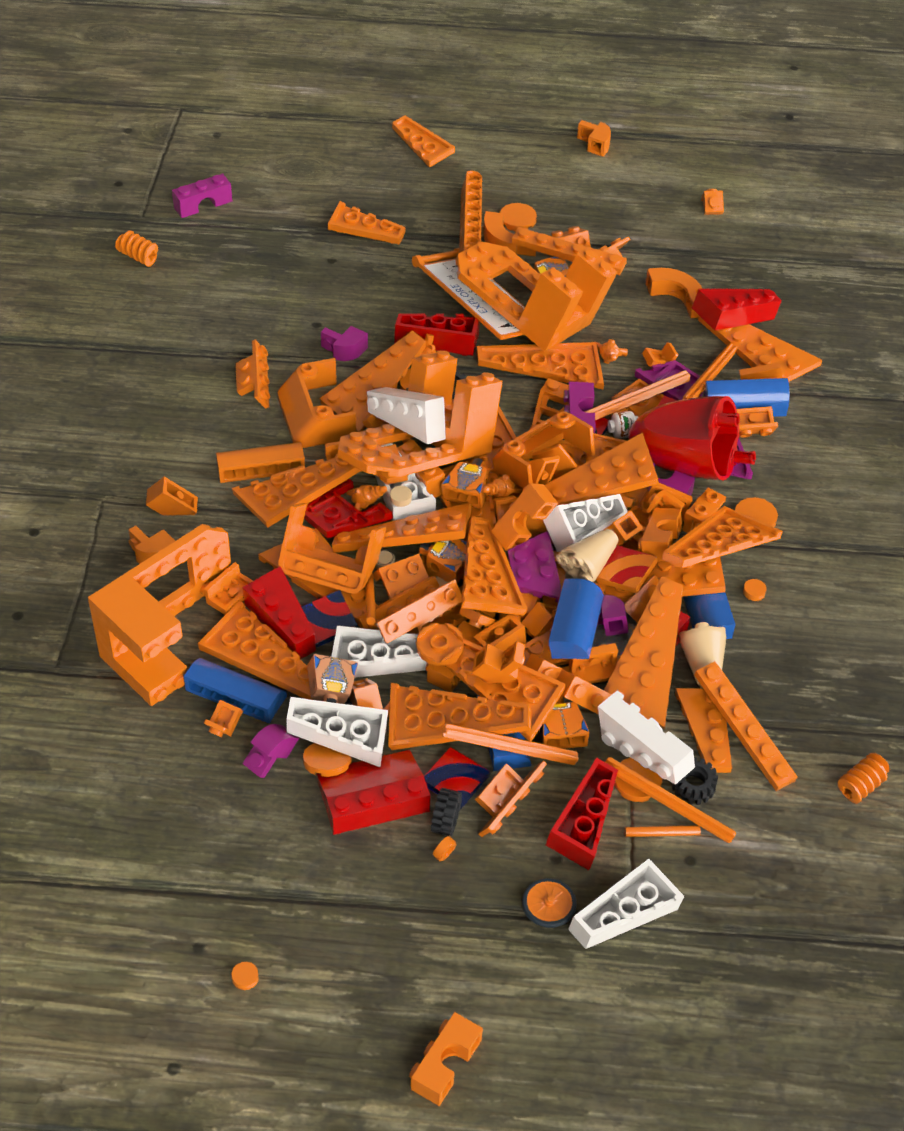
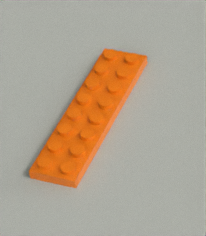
M720 557L684 568L672 566L669 562L658 561L644 582L645 584L653 575L659 580L663 576L683 585L682 597L725 592V581ZM557 568L562 589L564 579H566V572L563 568ZM597 580L593 582L602 590L603 595L615 596L621 599L622 602H626L634 594L598 583ZM543 595V603L558 606V603L555 602L556 598Z

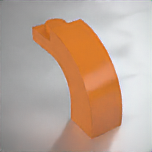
M485 212L483 233L485 242L508 247L516 255L536 257V251L511 244L514 234L504 228V213Z
M647 269L646 286L650 296L671 295L677 297L685 304L690 318H698V314L692 309V305L698 289H702L696 279L676 269Z

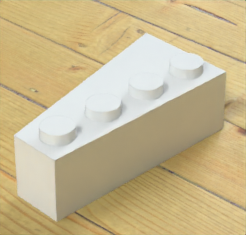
M620 494L557 505L543 521L557 552H559L566 546L604 530L614 521L628 513Z
M291 697L287 714V733L380 767L388 710Z
M648 859L573 917L568 930L587 949L678 910L684 896L654 863Z

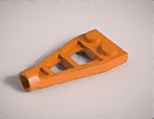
M550 378L547 379L540 390L530 429L544 422L540 420L542 414L552 417L564 411V407L561 410L547 407V402L552 400L567 405V402L563 400L564 390H568L567 384Z

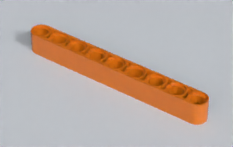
M468 171L466 173L461 189L459 253L481 242L482 175L476 171Z

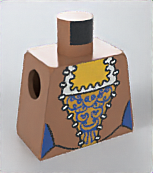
M314 654L308 663L311 698L317 701L345 704L352 690L358 662Z

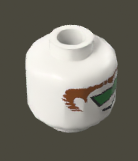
M632 411L614 413L611 420H608L609 433H613V436L618 439L628 438L629 428L638 416H635Z

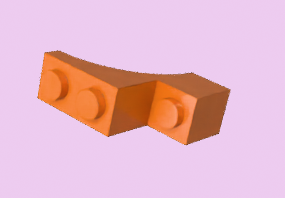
M532 653L525 666L565 683V690L561 696L598 715V706L611 696L610 693Z

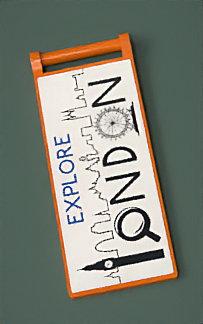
M459 248L449 252L412 257L414 267L421 268L498 339L503 340L524 335L457 278L458 265H456V257L459 254ZM494 279L490 280L494 283V285H496L500 290L506 293L518 305L522 306L523 309L525 308V306H523L517 299H515Z

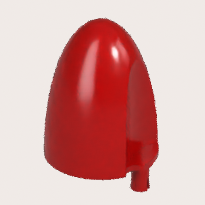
M728 396L689 398L657 406L639 416L632 423L628 431L629 440L643 433L655 466L696 478L726 480L737 463L755 464L756 461L755 451H738L737 441L739 438L740 415L737 413L734 401Z

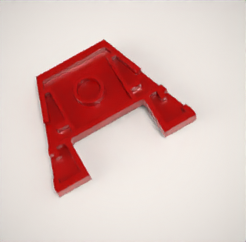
M347 479L311 501L306 507L304 520L325 537L331 538L341 532H351L391 520L393 514L382 503H378L364 512L356 509L341 497V495L354 488L353 481Z

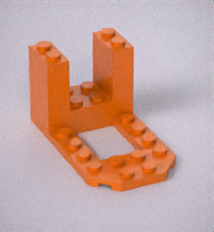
M480 242L460 252L456 257V265H458L457 278L544 352L591 324L618 273L609 263L605 262L596 252L589 248L576 254L566 276L554 267L540 274L516 255L513 250L487 242ZM506 271L511 273L532 291L525 308L523 309L522 306L518 305L490 280Z
M437 351L434 354H422L420 357L412 358L408 391L444 397L446 439L430 443L436 446V448H427L424 451L398 456L390 449L382 447V445L414 437L391 424H384L382 427L367 428L365 431L351 432L349 435L341 436L337 457L368 474L376 475V471L389 472L388 476L401 477L492 452L502 380L495 378L494 374L487 372L479 376H467L465 379L457 380L454 403L451 405L458 359L451 356L447 351Z
M201 524L88 597L99 656L150 706L164 700L167 695L185 685L184 675L187 672V666L167 647L177 643L183 637L181 623L175 616L204 597V588L207 584L217 578L231 564L228 532L221 527L211 528L209 525ZM187 561L190 581L159 602L144 589L154 580Z

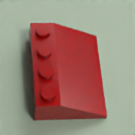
M410 750L382 756L380 767L365 761L350 763L348 769L337 776L324 777L321 776V773L315 772L334 835L430 812V793L424 775Z

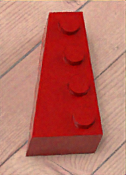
M698 289L692 309L714 331L774 320L782 300L771 289Z
M398 314L395 323L394 344L411 331H414L424 340L426 334L433 335L432 345L435 346L436 351L473 356L479 336L480 321L474 316L464 317V314H456L455 317H444V314H436L431 317H426L425 314Z
M281 566L243 587L244 605L257 616V619L262 624H266L274 631L292 652L295 651L300 656V660L316 651L315 633Z
M598 758L595 759L551 829L545 844L587 870H590L596 856L618 769Z

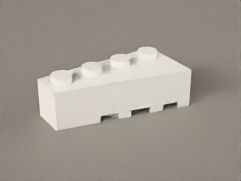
M389 387L367 391L369 413L426 444L446 439L444 397Z
M390 443V444L382 445V447H384V446H389V445H393V444ZM415 473L408 474L407 481L386 485L380 480L379 476L375 475L378 485L387 487V492L382 496L386 507L392 511V521L411 515L436 511L435 497L427 492L426 486L416 478ZM396 486L408 487L412 492L411 503L405 507L393 505L390 501V491Z
M337 626L331 657L358 662L355 678L424 671L427 662L422 660L417 653L416 642L418 634L405 633L393 641L385 643L380 630Z
M617 690L598 706L602 741L606 745L622 752L624 756L631 757L639 762L644 768L654 771L661 778L676 784L695 768L693 750L670 731L665 734L656 720L652 717L649 720L639 713L640 708L634 703L629 705L622 700L624 695Z

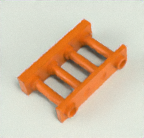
M431 576L375 607L376 623L374 625L367 624L366 613L356 619L360 628L380 630L385 643H389L462 602V594L455 579L439 586L436 577Z

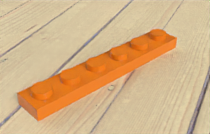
M518 227L511 242L513 245L572 262L577 253L589 248L596 252L605 262L609 263L618 272L616 275L622 273L627 258L521 227Z
M716 661L696 670L694 676L774 790L778 791L796 781L797 775Z

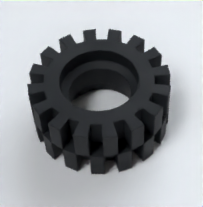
M694 757L695 768L676 784L672 783V790H675V796L681 795V799L684 801L688 799V803L691 805L693 801H696L697 805H701L702 800L706 803L709 801V798L712 799L718 781L716 769H711L712 764L708 762L705 765V759L702 758L700 762H697V757ZM695 776L703 780L704 784L694 786L685 779Z
M441 788L433 812L431 832L450 837L453 835L461 808L462 792Z

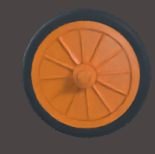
M545 878L533 882L526 888L522 897V907L526 916L532 922L542 927L553 928L564 925L573 917L576 911L577 902L574 892L568 885L557 879Z

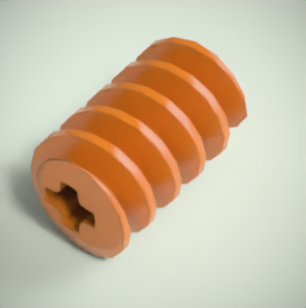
M131 230L121 234L115 242L116 250L139 261L141 264H145L147 267H151L156 261L158 245L150 240H146L144 237H140L137 233L134 234Z
M877 753L868 754L866 758L862 759L840 777L837 782L839 790L852 803H860L862 798H866L868 793H872L875 788L887 780V773L890 770L889 764Z

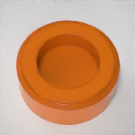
M450 836L445 837L435 848L433 856L439 861L445 860L455 849L456 841Z

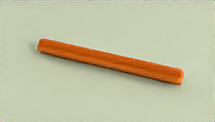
M729 343L686 392L683 399L699 397L705 390L706 381H712L734 356L737 346Z
M686 370L584 412L595 413V420L687 383L690 381V374Z
M446 723L442 729V736L452 740L569 765H575L579 759L577 751L532 741L530 743L523 739Z
M612 757L606 759L605 763L618 769V778L725 842L731 843L736 832Z

